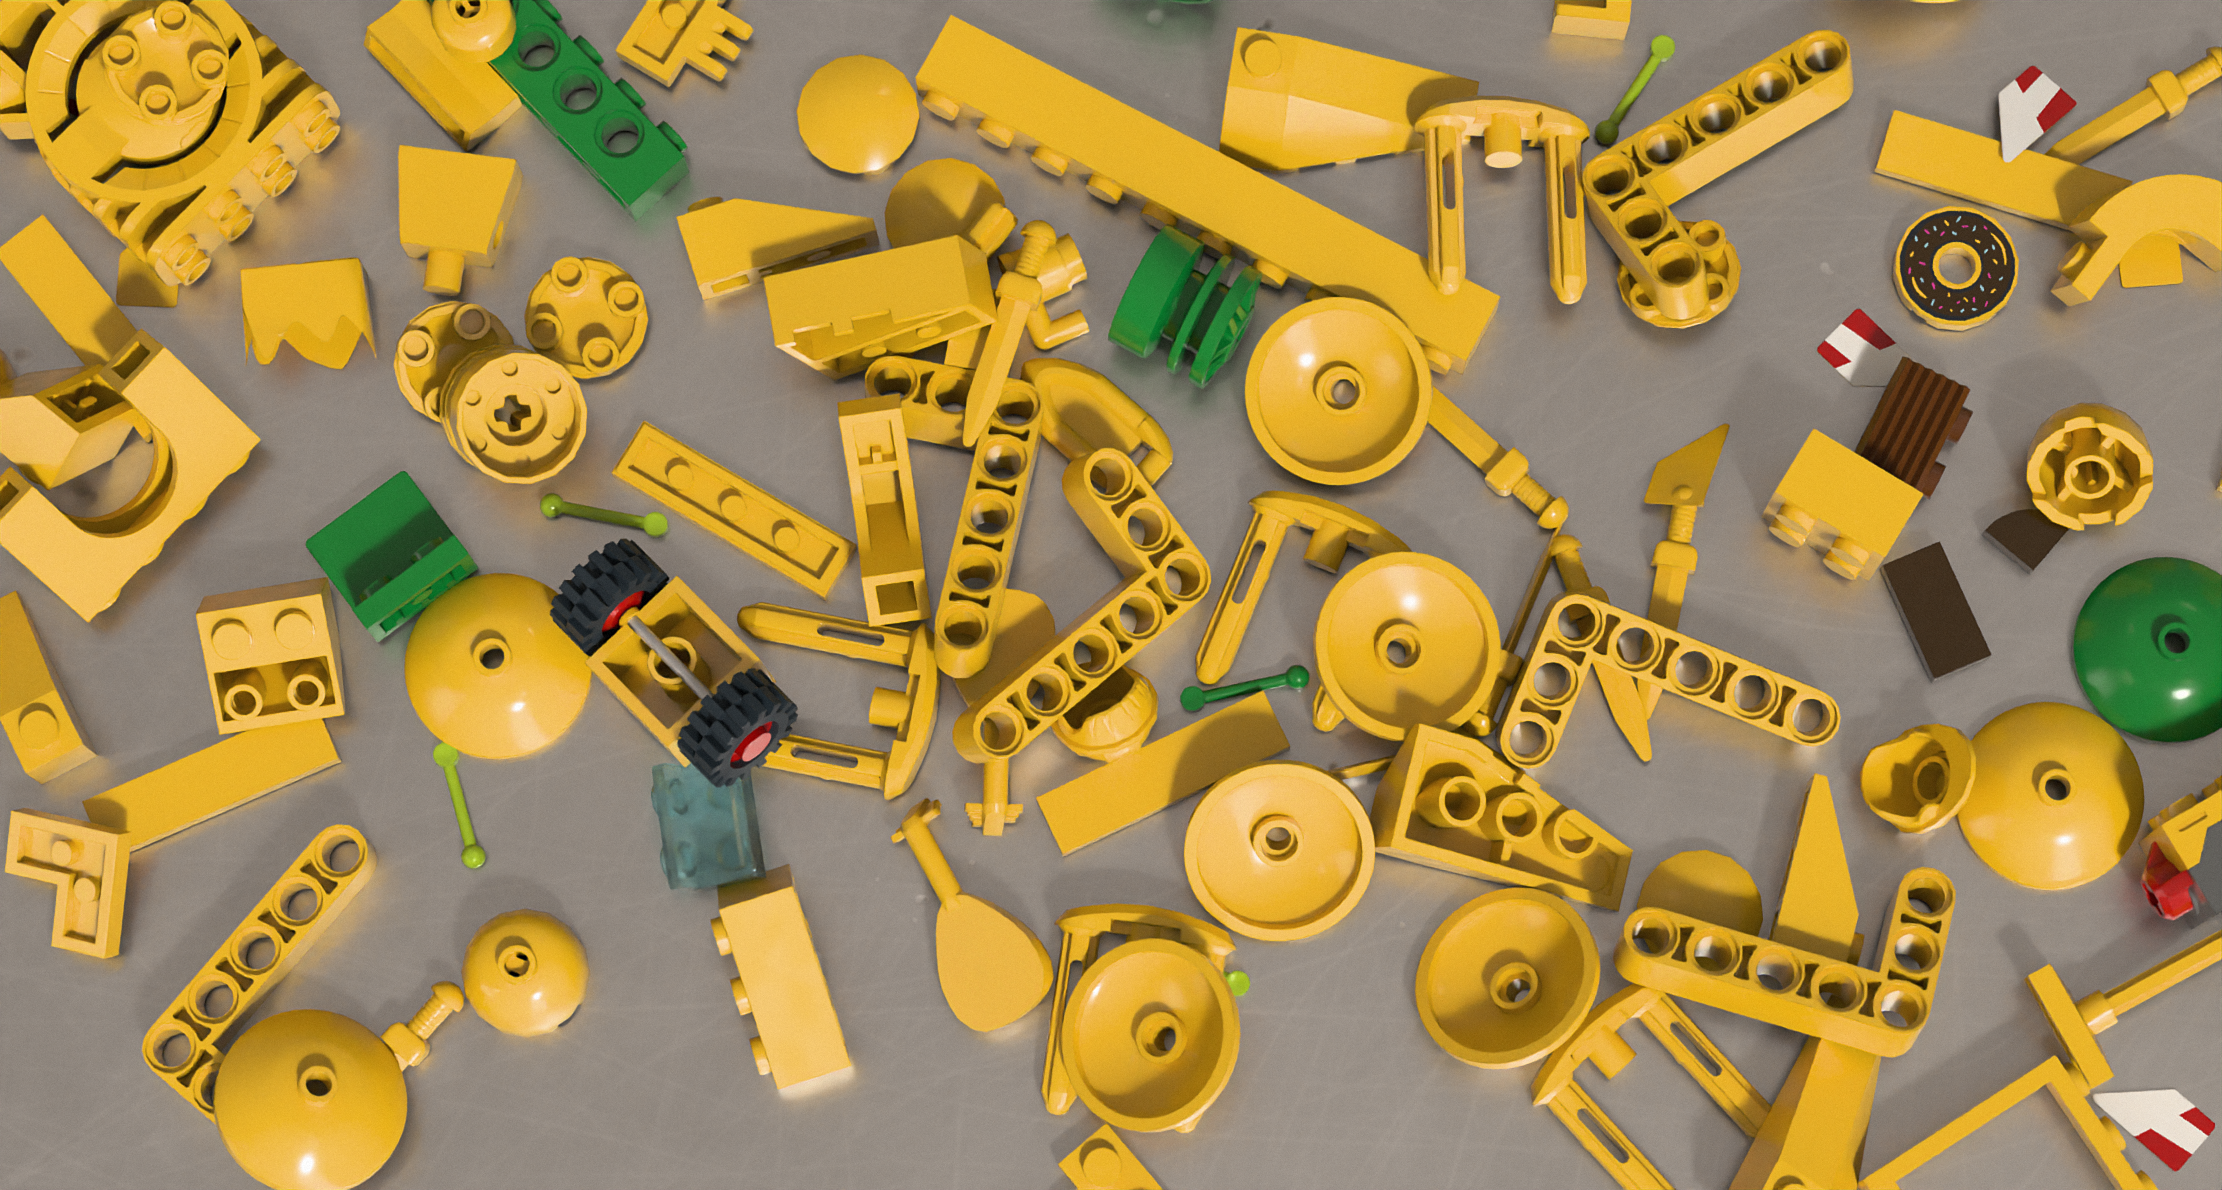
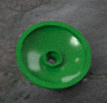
M2174 557L2142 559L2111 573L2099 583L2084 602L2077 616L2072 635L2073 668L2078 684L2089 704L2099 716L2117 730L2133 738L2151 743H2187L2202 739L2221 729L2222 575L2200 563ZM2167 633L2179 634L2185 642L2184 652H2171L2165 645V635Z

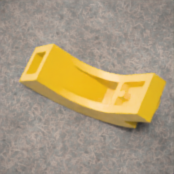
M2164 175L2116 189L2088 205L2069 224L2068 228L2086 243L2084 244L2082 241L2076 243L2065 254L2057 266V271L2062 275L2050 291L2067 306L2091 301L2127 251L2144 236L2151 235L2176 241L2187 248L2214 272L2222 271V182L2197 175Z
M900 393L837 402L869 626L932 618L920 521Z

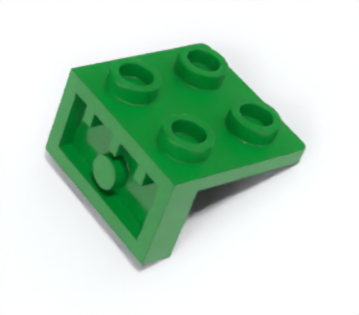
M400 471L310 537L305 543L306 548L377 642H380L439 596L478 569L469 553L405 471Z

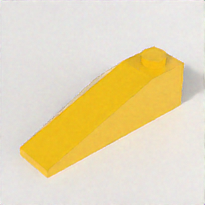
M1237 27L1219 152L1255 171L1283 174L1299 171V168L1332 162H1335V165L1356 162L1357 158L1389 153L1402 155L1425 151L1424 136L1419 135L1415 131L1416 120L1428 107L1439 101L1477 96L1479 81L1300 36ZM1466 135L1463 141H1461V145L1470 144L1471 135Z
M1414 724L1376 789L1369 818L1374 834L1375 852L1515 888L1542 890L1564 900L1619 912L1633 852L1632 849L1577 810L1569 809L1540 789L1539 783L1525 773H1518L1495 757L1493 755L1494 751L1478 740L1425 724Z
M1831 994L1826 1004L1833 1008H1845L1843 1001L1838 996ZM1809 1035L1728 1190H1857L1881 1056Z

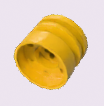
M492 344L470 352L451 370L441 391L439 418L448 443L466 462L483 473L505 483L532 484L556 475L575 457L586 435L587 407L579 384L561 364L521 345ZM505 396L520 404V411L511 413L510 424L494 416L496 409L504 407Z

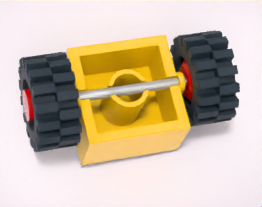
M627 538L620 539L617 544L612 541L605 544L603 553L600 554L595 550L588 555L589 562L583 567L579 563L572 570L575 576L571 580H564L560 585L559 589L563 593L554 596L551 603L554 608L550 610V616L558 627L584 653L590 656L585 662L587 666L684 768L692 763L715 787L721 788L724 784L726 787L734 785L738 777L744 780L750 776L751 768L755 765L758 768L763 766L767 762L765 757L770 752L776 753L782 746L779 740L789 736L793 729L790 725L796 722L798 716L795 712L798 710L797 706L775 684L777 681L763 662L678 576L667 583L670 580L668 575L633 540L629 541Z

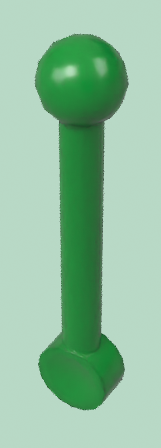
M1293 665L1283 674L1205 691L1196 686H1189L1182 691L1180 702L1186 711L1196 713L1204 707L1205 703L1286 685L1294 689H1301L1308 684L1309 672L1302 665Z

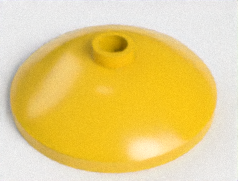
M1328 297L1312 300L1295 307L1281 316L1269 327L1256 345L1245 379V404L1248 418L1257 439L1266 452L1291 473L1303 479L1327 485H1348L1365 482L1388 472L1398 465L1412 451L1421 438L1432 406L1433 385L1430 366L1426 354L1413 332L1388 310L1374 303L1349 297ZM1343 379L1349 380L1355 388L1353 399L1345 404L1337 401L1334 396L1336 383Z
M1393 552L1376 556L1357 565L1332 587L1317 615L1313 634V655L1317 675L1325 693L1345 718L1363 731L1374 736L1404 742L1415 723L1425 724L1450 732L1468 721L1479 710L1490 694L1497 677L1501 656V642L1493 610L1483 592L1469 576L1451 563L1438 557L1418 552ZM1391 641L1399 642L1404 647L1405 659L1402 663H1396L1389 658L1387 647Z
M510 573L483 574L459 582L429 604L422 612L410 634L406 648L405 682L408 695L416 713L425 726L438 739L456 748L459 752L473 757L490 760L513 759L529 755L548 746L558 739L576 720L587 700L593 671L585 663L590 656L584 653L558 627L550 616V610L554 608L551 604L554 596L559 595L555 590L542 582L522 575ZM490 649H500L504 652V661L498 668L488 669L483 666V656Z
M2036 702L2017 706L2001 713L1984 725L1972 738L1971 742L1976 756V777L1968 797V803L1955 816L1959 829L1969 848L1987 868L2005 880L2019 886L2036 890L2057 891L2089 883L2105 874L2123 858L2135 840L2141 825L2145 802L2144 785L2140 768L2133 752L2111 725L2095 714L2077 706L2058 702ZM2057 779L2065 785L2066 796L2063 800H2054L2047 795L2045 791L2047 780Z
M1285 759L1264 760L1245 765L1228 773L1212 785L1201 797L1190 816L1186 828L1184 861L1187 877L1193 892L1202 906L1216 920L1231 930L1248 937L1267 941H1289L1306 938L1330 928L1356 906L1372 876L1375 862V842L1371 821L1362 802L1352 789L1337 776L1325 769L1302 761ZM1275 827L1285 828L1289 832V835L1281 841H1274L1267 837L1268 831Z
M1519 887L1500 889L1483 894L1454 911L1443 921L1428 941L1419 961L1415 982V997L1420 1018L1424 1027L1437 1044L1449 1055L1461 1062L1487 1069H1507L1529 1064L1541 1059L1561 1046L1573 1035L1587 1016L1595 999L1600 978L1598 947L1589 926L1579 913L1567 902L1551 893L1533 888ZM1530 989L1525 998L1515 1002V998L1520 991Z
M1154 938L1127 942L1110 950L1095 961L1074 988L1065 1010L1062 1025L1063 1061L1069 1080L1077 1095L1093 1113L1106 1122L1123 1129L1138 1132H1161L1182 1126L1203 1113L1217 1099L1233 1072L1240 1044V1019L1234 994L1218 967L1202 953L1187 945ZM1173 1029L1176 1041L1174 1046L1167 1051L1164 1039L1166 1034Z
M300 1009L270 1016L249 1028L238 1038L226 1054L219 1069L214 1087L213 1109L217 1130L227 1151L236 1163L254 1179L275 1190H348L373 1176L386 1163L395 1150L406 1122L407 1092L402 1072L393 1054L367 1027L351 1018L334 1012L318 1009ZM310 1080H319L326 1085L328 1093L323 1096H315L308 1091L306 1083Z

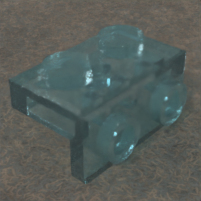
M668 763L652 767L654 785L651 790V800L653 808L659 817L663 845L660 852V863L671 890L702 893L766 878L751 775L744 780L738 777L735 784L726 787L724 784L721 788L712 785L692 763L686 768L682 765Z

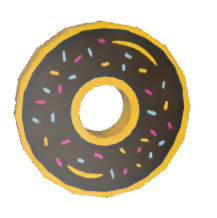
M1946 206L1925 213L1907 228L1894 253L1893 280L1900 300L1910 311L1913 310L1917 316L1925 319L1924 322L1937 329L1963 331L1987 323L2005 307L2017 284L2019 259L2011 236L1996 219L1974 208ZM1947 254H1959L1965 257L1972 268L1971 278L1960 284L1945 280L1939 270L1940 258Z

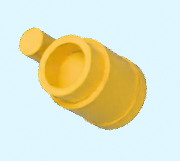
M1069 233L1057 237L1055 246H1048L1037 278L1042 285V298L1038 310H1030L1026 320V326L1034 344L1043 350L1050 349L1089 332L1088 324L1080 309L1051 321L1044 305L1045 301L1071 291L1072 285L1087 279L1082 258ZM1021 248L997 256L1002 275L1007 271H1014Z

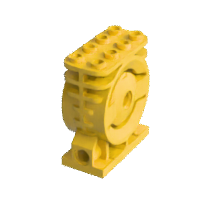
M1 0L0 131L9 140L34 139L46 166L66 191L169 287L175 286L180 282L188 286L201 277L211 262L209 258L211 253L225 239L230 242L242 235L254 219L252 212L268 195L276 197L284 192L297 175L295 168L311 151L319 153L327 148L340 131V126L336 123L340 115V109L331 93L321 84L314 82L301 65L295 60L289 59L268 35H263L245 16L241 15L224 0H176L187 5L190 10L200 13L219 30L229 54L237 46H240L229 60L227 96L222 116L210 137L187 157L178 162L157 168L138 169L124 167L103 184L124 161L140 165H156L181 158L194 150L206 138L216 121L221 98L203 116L182 125H153L132 117L115 102L104 79L102 50L105 42L111 38L112 33L130 15L151 6H159L163 2L174 0ZM79 72L76 100L80 116L64 130L63 123L70 118L68 94Z

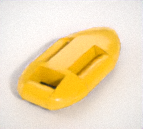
M1035 358L1023 363L1020 380L1032 384L1039 390L1043 399L1041 434L1070 461L1102 448L1117 449L1130 458L1142 444L1150 452L1136 467L1151 487L1172 466L1173 449L1168 436L1160 424L1105 375L1081 363L1061 358ZM1093 465L1090 478L1101 487L1107 489V478L1104 472L1099 467Z

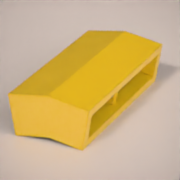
M401 0L390 11L367 26L363 45L467 152L496 131L523 106L520 98L487 62L472 64L457 60L444 49L432 26V5L427 0Z

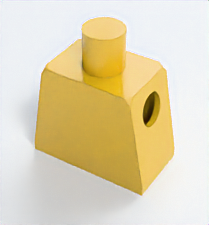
M399 145L400 244L407 256L427 260L423 290L437 295L458 296L460 294L464 265L493 267L522 186L524 175L516 159Z

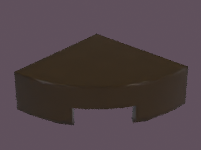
M2025 509L2000 517L1982 535L2027 573L2031 574L2070 528L2052 522L2038 509Z

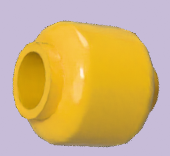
M510 0L433 1L431 8L432 26L444 49L457 60L472 64L489 62L502 55L512 43L516 31V18Z

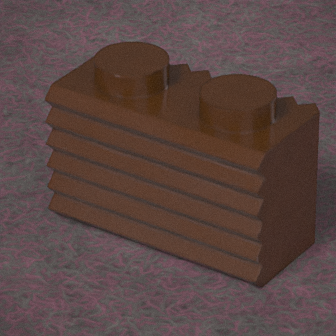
M1902 357L1854 452L1922 492L1923 497L1930 499L1946 468V465L1936 461L1945 441L1947 440L1957 445L1973 414L1972 410L1963 406L1970 389L1965 385L1958 384L1955 380L1948 379L1943 374L1936 373L1933 369L1925 368L1921 363L1913 362L1908 357Z

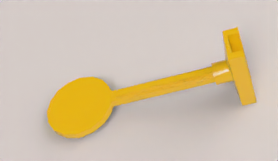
M2222 929L2108 992L2102 994L2098 989L2078 1001H2075L2070 990L2051 964L2033 972L2024 979L2068 1059L2080 1072L2089 1090L2114 1077L2103 1048L2095 1035L2117 1024L2116 1016L2221 960Z

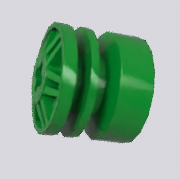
M1167 224L1154 238L1131 278L1112 320L1108 341L1145 359L1158 347L1163 338H1166L1172 342L1167 358L1166 371L1174 375L1177 374L1193 352L1197 355L1192 364L1188 382L1203 389L1211 381L1217 370L1230 360L1241 342L1255 311V298L1262 280V271L1248 265L1241 271L1233 285L1229 287L1227 283L1235 264V258L1228 254L1223 255L1208 274L1205 275L1198 271L1203 258L1204 242Z

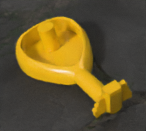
M1006 588L991 657L986 668L978 675L970 678L952 677L968 707L1056 636L1054 618L1047 604L1035 594ZM958 633L949 638L952 643L961 646H967L977 641L976 638L966 633ZM1031 679L1027 687V697L1030 702L1041 685L1035 679ZM985 717L982 721L984 724V743L994 749L998 743L999 731L996 724L990 718ZM1009 758L983 763L982 803L964 804V811L969 816L971 827H981L982 835L1002 836L1004 823H1015L1016 818H1019V814L1023 812V804H1008Z
M925 798L909 810L902 820L900 828L895 830L896 833L890 838L893 843H898L904 838L907 840L941 902L936 923L937 967L941 988L950 1008L959 1021L971 1029L988 1032L1009 1025L1038 1006L1048 993L1054 979L1052 960L1037 935L1020 919L989 900L963 891L928 828L930 821L941 814L942 805L938 799L930 802L928 798Z

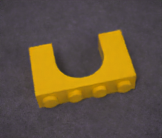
M142 328L98 373L105 382L143 417L151 431L154 444L152 468L145 484L136 496L123 507L109 514L97 517H77L57 509L11 466L0 476V544L88 623L98 612L109 608L116 601L125 583L141 566L151 563L160 554L164 542L185 520L193 518L202 510L207 501V496L227 475L238 471L246 463L250 451L261 440L167 348Z

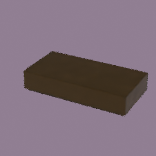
M1940 541L1882 565L1880 568L1882 576L1931 683L1991 657L1992 654Z

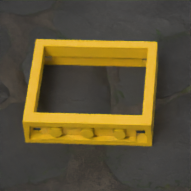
M2056 1055L2039 1064L1857 1183L1859 1190H1900L1896 1181L2046 1085L2116 1190H2158L2154 1182L2143 1170L2135 1173L2122 1155L2121 1151L2127 1148L2114 1123L2107 1116L2098 1119L2084 1098L2090 1094V1090L2080 1072L2070 1062L2062 1065Z

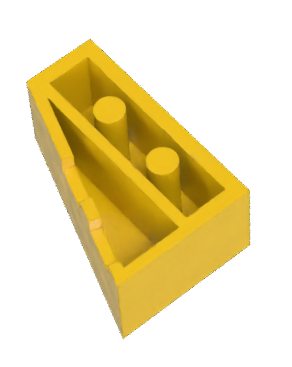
M940 235L922 243L763 277L775 346L833 380L868 369L879 358L885 356H904L998 322L986 254L959 235Z
M790 864L718 886V906L721 916L710 919L721 956L733 953L740 976L730 979L741 1016L753 1013L760 1036L749 1039L759 1073L764 1075L772 1072L777 1089L851 1066L847 1045L814 948L813 937L794 886L795 880Z

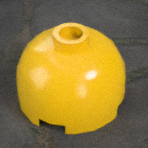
M2078 403L2058 410L2039 426L2027 452V482L2032 491V500L2035 506L2052 522L2073 530H2084V524H2103L2115 520V526L2125 523L2143 508L2153 489V454L2142 427L2126 412L2103 403Z
M524 908L498 914L479 927L466 946L461 974L466 998L480 1018L502 1033L530 1037L552 1032L558 1028L559 1024L571 1017L577 1006L581 1005L586 998L590 968L586 949L570 926L550 913ZM527 956L528 960L525 961L519 957ZM514 972L521 976L513 977L512 975H510V973Z

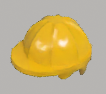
M1091 661L1077 665L1082 670L1087 671ZM1123 664L1050 725V728L1062 743L1079 756L1113 763L1117 759L1137 753L1157 720L1159 697L1148 678ZM1044 695V699H1043V702H1042V706L1044 705V702H1045V695Z
M1925 724L1905 730L1897 738L1869 750L1860 771V789L1863 799L1873 812L1884 820L1889 821L1901 832L1923 834L1932 829L1945 826L1968 803V797L1976 777V756L1972 742L1960 729L1942 724Z

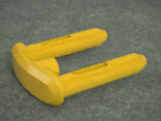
M1511 96L1453 98L1439 101L1428 107L1416 120L1415 131L1419 135L1424 136L1428 272L1436 290L1442 295H1453L1459 290L1466 276L1464 178L1462 174L1461 141H1463L1466 135L1484 136L1485 163L1496 168H1508L1521 163V139L1528 140V147L1544 148L1550 286L1560 302L1574 304L1579 301L1587 285L1581 144L1585 143L1590 137V130L1587 124L1576 114L1565 108L1537 100ZM1442 164L1445 166L1447 208L1443 204ZM1563 175L1565 176L1567 217L1564 212Z
M1276 490L1263 491L1248 501L1254 514L1196 652V677L1204 684H1215L1230 670L1264 585L1269 579L1271 568L1289 526L1294 525L1299 528L1301 526L1314 531L1303 560L1333 573H1338L1348 546L1364 551L1363 554L1368 555L1370 559L1393 552L1413 551L1399 537L1383 526L1344 505L1311 495ZM1256 545H1263L1265 550L1245 599L1242 603L1237 604L1233 602V598L1253 549ZM1320 682L1311 702L1312 723L1320 731L1328 732L1332 731L1345 717L1330 701Z
M766 602L743 606L737 614V624L754 638L846 655L850 658H862L904 666L908 668L909 673L906 692L877 686L873 692L869 710V723L898 729L896 740H893L892 749L889 752L789 734L788 737L779 740L782 746L776 753L770 752L765 757L767 762L763 766L816 776L825 780H836L878 788L884 793L885 800H891L903 794L913 782L925 757L937 719L940 696V668L934 658L935 633L926 623H921L913 631L887 625L870 627L869 622ZM825 630H832L884 640V642L880 646L822 636V633ZM799 751L857 761L858 764L854 768L796 758L795 755Z
M1115 903L1082 906L1066 910L1054 922V925L1058 926L1063 933L1040 1087L1046 1110L1054 1115L1065 1114L1078 1096L1066 1072L1061 1039L1070 971L1073 962L1080 961L1083 964V976L1088 968L1097 961L1100 938L1106 933L1126 935L1125 943L1139 939L1154 938L1187 945L1209 958L1221 973L1224 974L1226 955L1237 950L1228 932L1187 914L1150 905ZM1204 1112L1188 1123L1174 1128V1130L1180 1133L1193 1131Z
M1633 983L1603 1000L1590 1010L1573 1035L1548 1055L1531 1083V1100L1533 1106L1536 1104H1546L1581 1142V1145L1595 1157L1624 1190H1676L1573 1079V1071L1587 1057L1610 1080L1637 1055L1616 1032L1629 1018H1639L1673 1055L1674 1059L1691 1074L1747 1136L1756 1138L1772 1106L1667 993ZM1671 1023L1675 1024L1716 1068L1717 1073L1715 1076L1711 1075L1671 1032ZM1579 1109L1584 1111L1623 1153L1625 1157L1623 1163L1618 1162L1577 1117Z

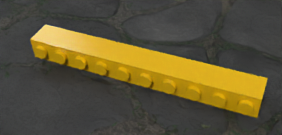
M950 15L915 77L918 95L924 97L922 104L938 116L953 121L959 115L978 125L977 133L987 141L1002 148H1009L1010 144L1013 143L1032 153L1030 158L1032 162L1043 170L1056 176H1063L1065 171L1087 181L1085 188L1101 200L1111 204H1118L1119 200L1122 199L1141 209L1140 217L1150 225L1161 230L1165 225L1170 224L1203 241L1206 254L1216 259H1220L1223 255L1228 254L1262 271L1261 282L1268 286L1282 289L1285 283L1306 294L1304 298L1306 303L1328 297H1349L1374 303L1388 310L1413 332L1426 354L1430 369L1433 371L1447 374L1449 369H1452L1463 375L1497 312L1500 300L1499 295L1465 278L1459 290L1453 295L1440 294L1429 277L1428 259L953 15Z

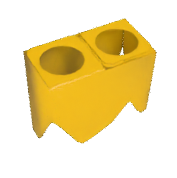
M350 257L310 261L301 264L292 263L240 269L246 365L251 340L256 360L260 365H267L275 357L282 339H285L305 359L328 368L342 370L348 363L362 333L366 337L376 358L368 274L359 258Z

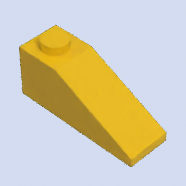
M722 197L705 198L691 204L687 208L688 213L676 217L703 301L764 282L763 277L812 267L880 245L873 218L738 198L725 202Z
M15 590L0 598V722L25 773L42 785L92 760L98 755L19 593Z
M1814 773L1807 782L1768 940L1857 966L1865 935L1855 932L1859 914L1827 776Z

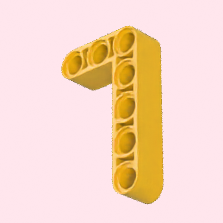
M1816 30L1804 35L1600 153L1587 163L1583 170L1582 182L1592 222L1656 309L1664 316L1672 319H1688L1701 312L1709 300V287L1701 251L1668 206L1830 113L1849 100L1854 91L1851 53L1847 40L1839 33L1831 30ZM1822 68H1832L1831 70L1826 72L1816 71ZM1770 98H1778V99H1780V100L1775 101V102H1763V101L1768 100V99H1770ZM1716 129H1728L1721 133H1710ZM1665 159H1674L1673 162L1668 164H1658V162ZM1611 190H1622L1614 195H1605L1606 192ZM1644 233H1654L1653 236L1648 238H1636ZM1675 277H1688V279L1679 283L1668 282Z
M885 356L873 362L865 374V398L881 396L882 392L888 390L902 392L905 394L900 399L907 438L975 451L935 618L934 658L938 667L945 674L954 678H970L983 671L991 657L1041 442L1043 399L1039 390L1032 384L1007 377L997 408L974 445L966 447L963 445L966 408L956 412L945 410L941 406L949 402H958L966 407L967 395L976 371L902 356ZM1009 414H1018L1024 416L1027 420L1019 424H1012L1004 421L1002 418ZM997 468H1006L1015 474L1008 478H997L989 472ZM982 523H994L999 525L1002 530L996 533H983L975 527ZM970 578H981L986 580L989 585L982 589H971L963 585L962 582ZM958 633H966L976 638L977 641L967 646H961L952 643L949 638Z
M1102 448L1071 461L1065 468L1062 476V491L1067 501L1125 578L961 713L955 721L952 736L957 752L965 760L976 764L989 763L1017 754L1198 603L1208 592L1211 583V573L1205 558L1132 460L1122 451L1114 448ZM1093 465L1099 467L1107 478L1108 486L1105 494L1099 493L1091 483L1090 472ZM1131 515L1140 520L1144 527L1145 536L1141 545L1137 544L1128 532V521ZM1169 565L1174 567L1181 577L1182 586L1178 595L1174 594L1166 584L1165 573ZM1123 603L1128 604L1136 615L1137 623L1132 633L1126 630L1120 621L1119 612ZM1077 641L1083 642L1091 653V663L1087 671L1082 670L1074 659L1073 650ZM1031 679L1037 680L1045 691V702L1040 710L1036 709L1027 697V687ZM985 717L990 718L996 724L999 731L998 743L994 749L988 747L980 735V726Z
M1570 590L1560 592L1551 598L1545 607L1497 723L1495 737L1497 746L1503 755L1518 767L1530 769L1540 767L1549 761L1557 748L1593 660L1801 745L1813 747L1822 745L1832 739L1839 729L1841 717L1839 707L1834 699L1812 685L1583 592ZM1578 603L1585 605L1591 617L1590 625L1586 632L1573 638L1563 636L1558 627V618L1561 611L1570 604ZM1633 627L1644 629L1649 640L1648 649L1644 656L1634 661L1622 660L1618 655L1616 647L1621 633ZM1687 652H1701L1707 663L1705 675L1695 684H1681L1675 673L1677 661ZM1545 663H1560L1564 667L1567 676L1562 690L1550 696L1539 694L1533 682L1538 668ZM1749 675L1760 676L1765 686V693L1761 702L1751 708L1739 707L1734 698V689L1738 681ZM1816 699L1822 706V721L1812 731H1797L1792 719L1794 709L1803 700ZM1524 721L1538 723L1543 734L1539 747L1533 752L1526 754L1517 753L1512 750L1509 738L1513 728Z
M337 824L327 827L314 838L151 1026L143 1039L142 1052L144 1060L151 1070L215 1125L210 1089L214 1081H216L219 1069L226 1056L223 1049L366 885L376 870L377 855L374 846L361 832L349 825ZM343 842L357 843L360 852L355 866L344 872L333 871L330 865V855L333 849ZM305 889L314 890L318 900L314 913L304 920H292L288 912L289 901L292 896L298 891ZM271 938L275 945L273 960L264 968L251 969L246 959L248 948L257 939ZM228 986L233 995V1003L230 1010L221 1017L209 1018L204 1007L207 995L216 987ZM179 1034L186 1035L191 1045L190 1055L181 1065L168 1067L162 1056L164 1045L173 1036Z
M1920 867L1907 873L1903 877L1886 910L1872 970L1655 907L1637 909L1628 916L1613 950V962L1616 970L1623 978L1634 984L1876 1055L1896 1057L1903 1055L1913 1046L1930 1015L1955 906L1956 891L1952 881L1937 869ZM1909 899H1920L1926 902L1931 907L1933 913H1922L1916 910L1910 904ZM1637 938L1648 939L1659 948L1660 952L1655 954L1646 953L1640 950L1633 940ZM1903 954L1912 957L1918 963L1920 969L1914 970L1902 966L1895 955ZM1704 956L1715 960L1720 965L1721 971L1713 972L1702 968L1697 963L1695 957ZM1765 974L1777 978L1782 984L1783 989L1772 990L1765 987L1759 981L1757 975ZM1826 992L1838 996L1843 1001L1845 1008H1833L1827 1005L1821 999L1819 993ZM1882 1011H1894L1900 1014L1905 1019L1907 1026L1900 1027L1889 1023L1884 1018Z

